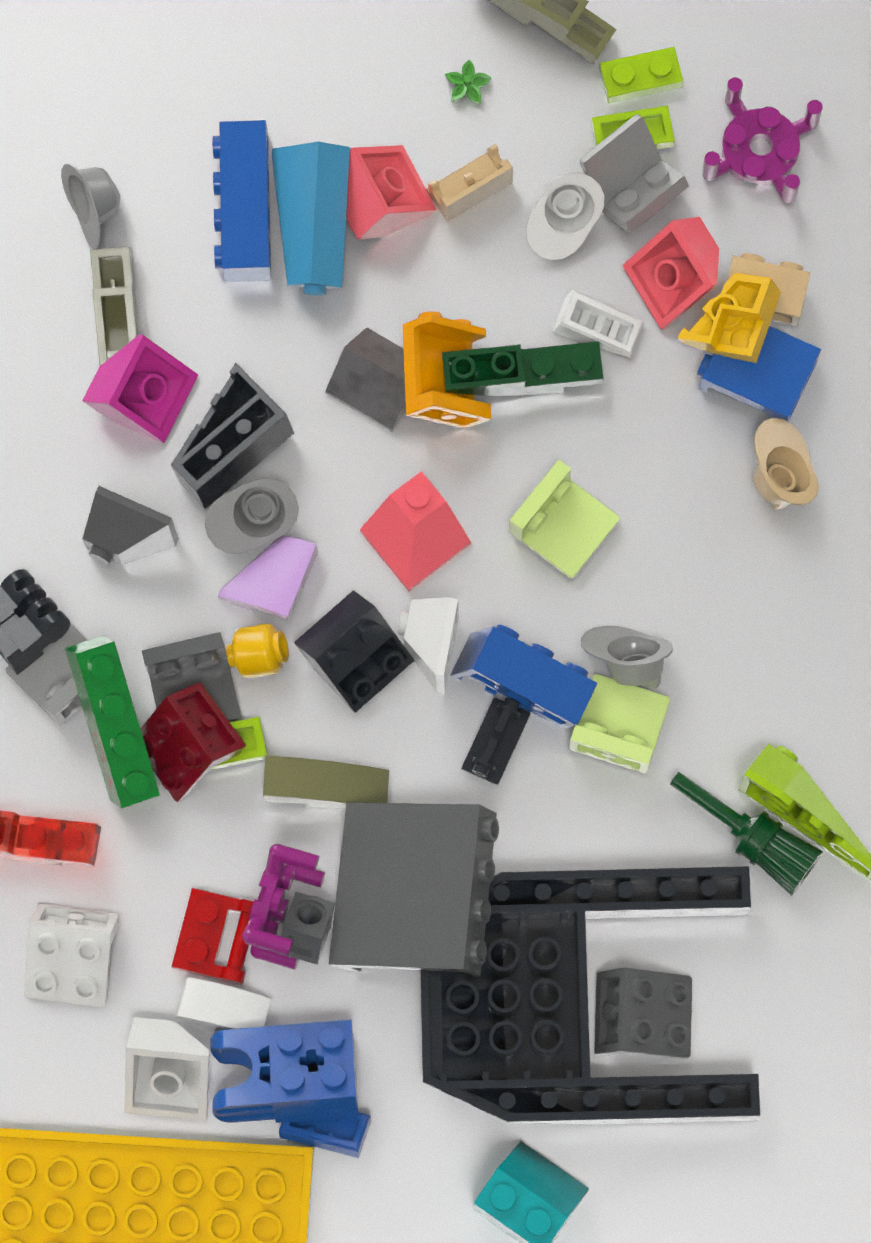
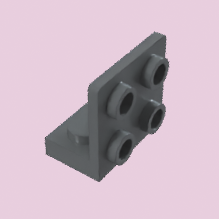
M221 632L142 650L156 709L167 696L201 682L229 722L241 718Z
M625 967L597 972L595 1055L612 1056L637 1053L681 1059L690 1057L692 1017L691 976Z

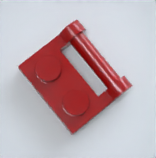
M192 888L171 966L172 969L243 985L246 972L242 970L249 944L244 942L242 934L249 922L254 901L237 899ZM229 912L240 914L227 967L216 965Z

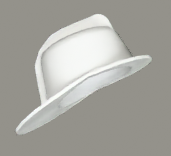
M567 173L557 177L546 186L526 223V238L530 248L540 257L549 260L564 259L574 254L582 245L603 211L604 193L600 184L586 174Z

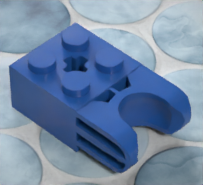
M352 1020L226 1029L217 1031L210 1038L211 1053L219 1063L241 1065L252 1072L245 1082L235 1087L219 1090L213 1098L212 1113L221 1122L235 1123L275 1119L276 1123L359 1116Z

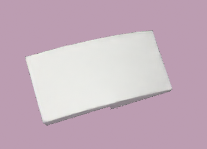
M187 977L175 1017L211 1030L216 1028L226 1030L264 1027L271 999L235 987Z

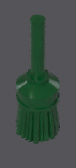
M680 772L675 775L670 783L676 790L732 829L730 834L737 838L735 853L739 856L743 855L750 860L749 863L753 866L756 864L760 866L791 896L803 884L823 854L822 850L783 830V824L779 821H774L765 811L753 817L746 813L741 816Z

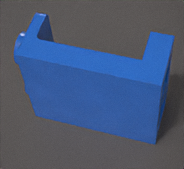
M769 326L757 363L718 354L711 356L706 353L696 374L702 377L699 390L707 393L710 387L772 415V418L784 419L789 422L818 362L821 349Z

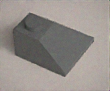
M98 486L82 538L86 548L90 550L89 556L107 565H110L111 561L124 565L176 546L179 538L171 517Z

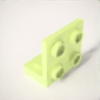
M558 459L509 520V533L567 577L573 579L618 524L619 516L571 481V468Z
M599 674L593 675L592 680L598 684L578 725L575 724L569 750L647 774L670 698L637 686L618 684L614 679Z

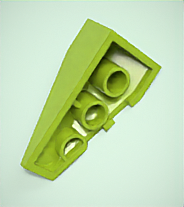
M768 743L744 774L738 791L871 881V854L803 766L797 763L798 757L781 745L775 748Z

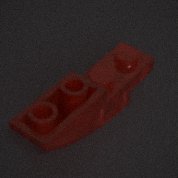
M0 810V857L62 866V863L94 867L101 826L96 823L22 816L15 812Z

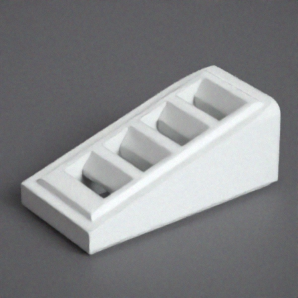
M572 290L562 303L553 332L582 343L599 342L600 349L629 358L643 321ZM574 310L581 311L577 323L571 321ZM590 315L596 316L592 330L586 327ZM605 320L611 321L607 336L601 334ZM620 325L627 327L622 342L615 340Z

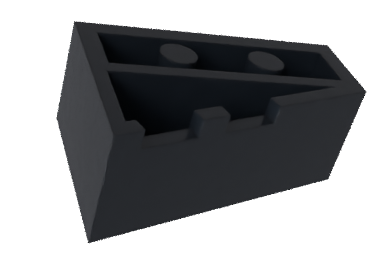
M237 363L230 370L231 376L219 394L216 393L211 400V408L200 425L196 424L171 463L179 483L204 509L208 508L216 499L222 496L294 434L287 414Z

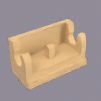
M496 144L487 148V153L442 180L437 181L435 179L428 183L426 190L447 222L512 184L513 167L508 159L502 161Z

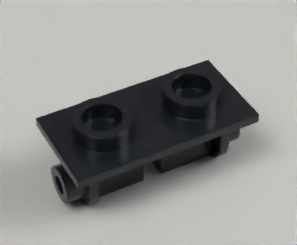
M494 697L461 770L498 786L531 713L519 708L520 704L513 699L505 698L503 701Z

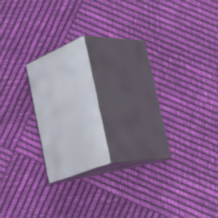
M365 328L344 346L325 393L393 432L406 412L403 348L373 330Z

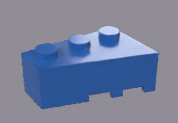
M498 624L497 627L492 626L470 633L450 676L462 681L463 676L468 675L486 685L484 692L495 697L499 692L517 701L520 704L519 708L564 729L575 727V724L578 725L598 684L587 677V670L570 662H567L566 665L553 659L554 653L551 650L535 643L531 646L518 640L519 634L504 625Z

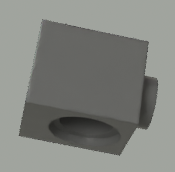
M295 892L281 933L282 937L293 940L292 949L288 957L318 965L331 929L335 902Z

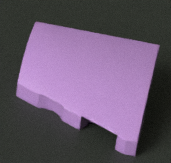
M281 536L220 590L218 599L251 611L255 608L289 620L300 590L304 588L317 556V544L303 539Z

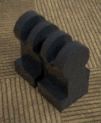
M25 569L12 572L0 585V655L17 675L44 654L42 650L45 647L61 639L70 627V620L62 611H57L56 603L51 598L46 597L45 590L39 584H35V579Z

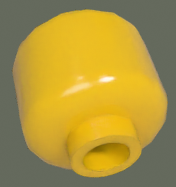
M259 624L237 629L233 635L232 643L226 647V655L230 667H236L242 677L257 678L279 673L283 663L288 661L289 649L287 639L282 631H277L272 624Z

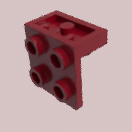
M201 682L167 696L140 728L152 770L176 802L183 800L211 767L239 755L246 747V744Z

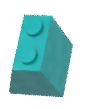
M520 1141L499 1165L473 1203V1210L519 1243H553L589 1191V1188Z

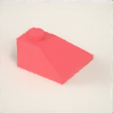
M403 145L354 147L350 149L346 218L350 229L354 232L357 239L383 238L437 211Z
M700 217L672 220L622 265L661 330L669 327L717 285L719 247Z
M422 471L390 494L360 529L361 534L408 592L471 545L470 539L448 503Z

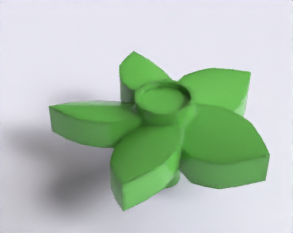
M470 59L463 65L462 74L458 72L445 74L449 83L456 86L452 92V103L460 101L467 94L471 102L481 104L480 88L485 87L490 82L491 77L485 73L475 74V68Z

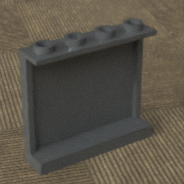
M346 803L329 965L353 972H361L362 968L455 971L466 972L473 976H481V967L487 957V947L484 941L485 927L491 916V905L488 900L490 882L493 881L495 876V864L492 857L494 842L499 835L497 813L480 804Z

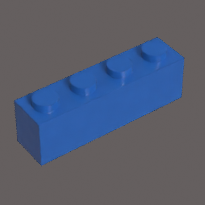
M266 120L219 122L220 135L213 136L212 138L213 158L220 159V172H213L214 195H221V208L214 209L215 232H221V245H214L215 269H222L225 282L271 280L269 142Z

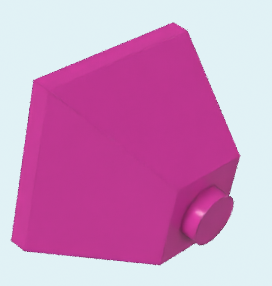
M138 335L98 368L82 401L110 421L155 441L165 443L198 374L146 336Z

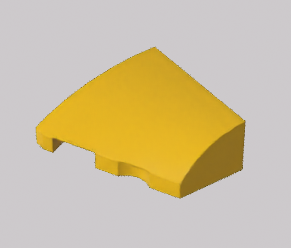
M734 273L723 285L722 292L717 297L710 299L702 308L705 314L689 331L683 328L678 339L681 343L707 352L757 363L781 291L771 278Z

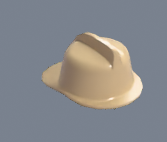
M771 418L763 421L757 428L754 437L755 452L758 459L753 477L756 490L766 501L772 504L775 510L783 509L789 504L802 506L811 503L817 496L819 486L808 447L802 434L794 425L784 419Z

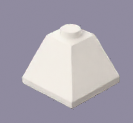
M455 597L411 600L409 612H401L398 626V634L404 635L405 648L436 693L445 694L459 620L458 598Z
M133 1017L125 1053L124 1113L206 1121L208 1116L210 1051L175 1021Z

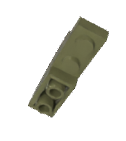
M489 0L525 26H527L529 21L533 22L593 64L617 30L585 7L589 2L587 0Z

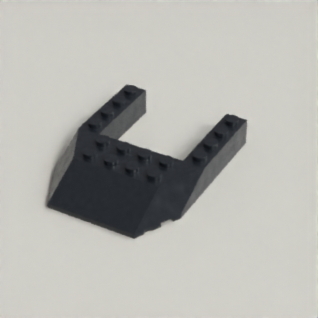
M749 866L501 872L494 876L489 887L488 900L491 905V916L485 927L484 941L487 947V957L481 967V976H473L466 972L420 970L423 1083L505 1122L597 1125L757 1121L760 1117L759 1074L591 1078L585 919L748 915L751 909Z

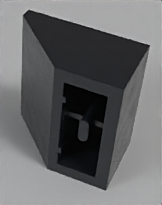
M354 590L294 642L311 667L354 713L415 661L378 609Z

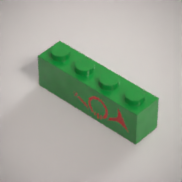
M100 636L65 648L110 801L120 808H125L160 796L115 641L105 636Z

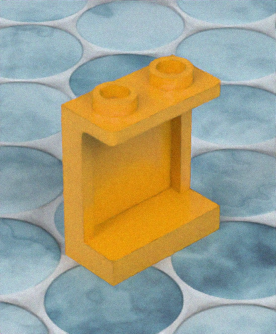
M433 311L420 313L417 319L402 324L406 416L462 429L491 420V404L474 400V395L446 393L442 352L472 349L473 342L486 337V329L471 325V321L466 319L451 320L443 318L441 313Z

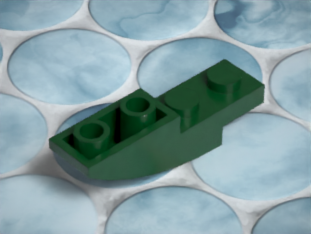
M599 342L521 349V344L442 352L446 393L481 396L564 393V388L603 384L604 380Z

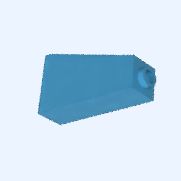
M318 141L272 149L287 285L303 288L304 295L326 296V289L342 288L350 147Z

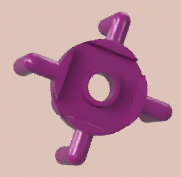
M733 77L727 83L725 103L734 119L724 131L722 158L720 159L719 154L714 151L708 152L704 157L702 176L705 180L712 181L730 172L736 179L742 182L745 180L756 183V186L774 185L785 203H792L796 200L800 185L799 177L795 174H790L796 164L800 151L799 136L817 128L823 105L818 100H811L807 104L805 117L793 123L774 107L767 106L747 110L741 100L743 82L741 79ZM755 140H765L770 144L771 151L766 155H757L750 149V144Z
M274 844L270 847L266 868L259 883V886L262 888L258 900L254 899L249 922L242 934L244 942L251 945L250 953L254 958L296 970L299 959L288 957L292 949L293 940L276 934L278 925L284 922L290 900L284 898L285 890H290L293 880L322 887L325 872L316 870L319 855L281 844Z

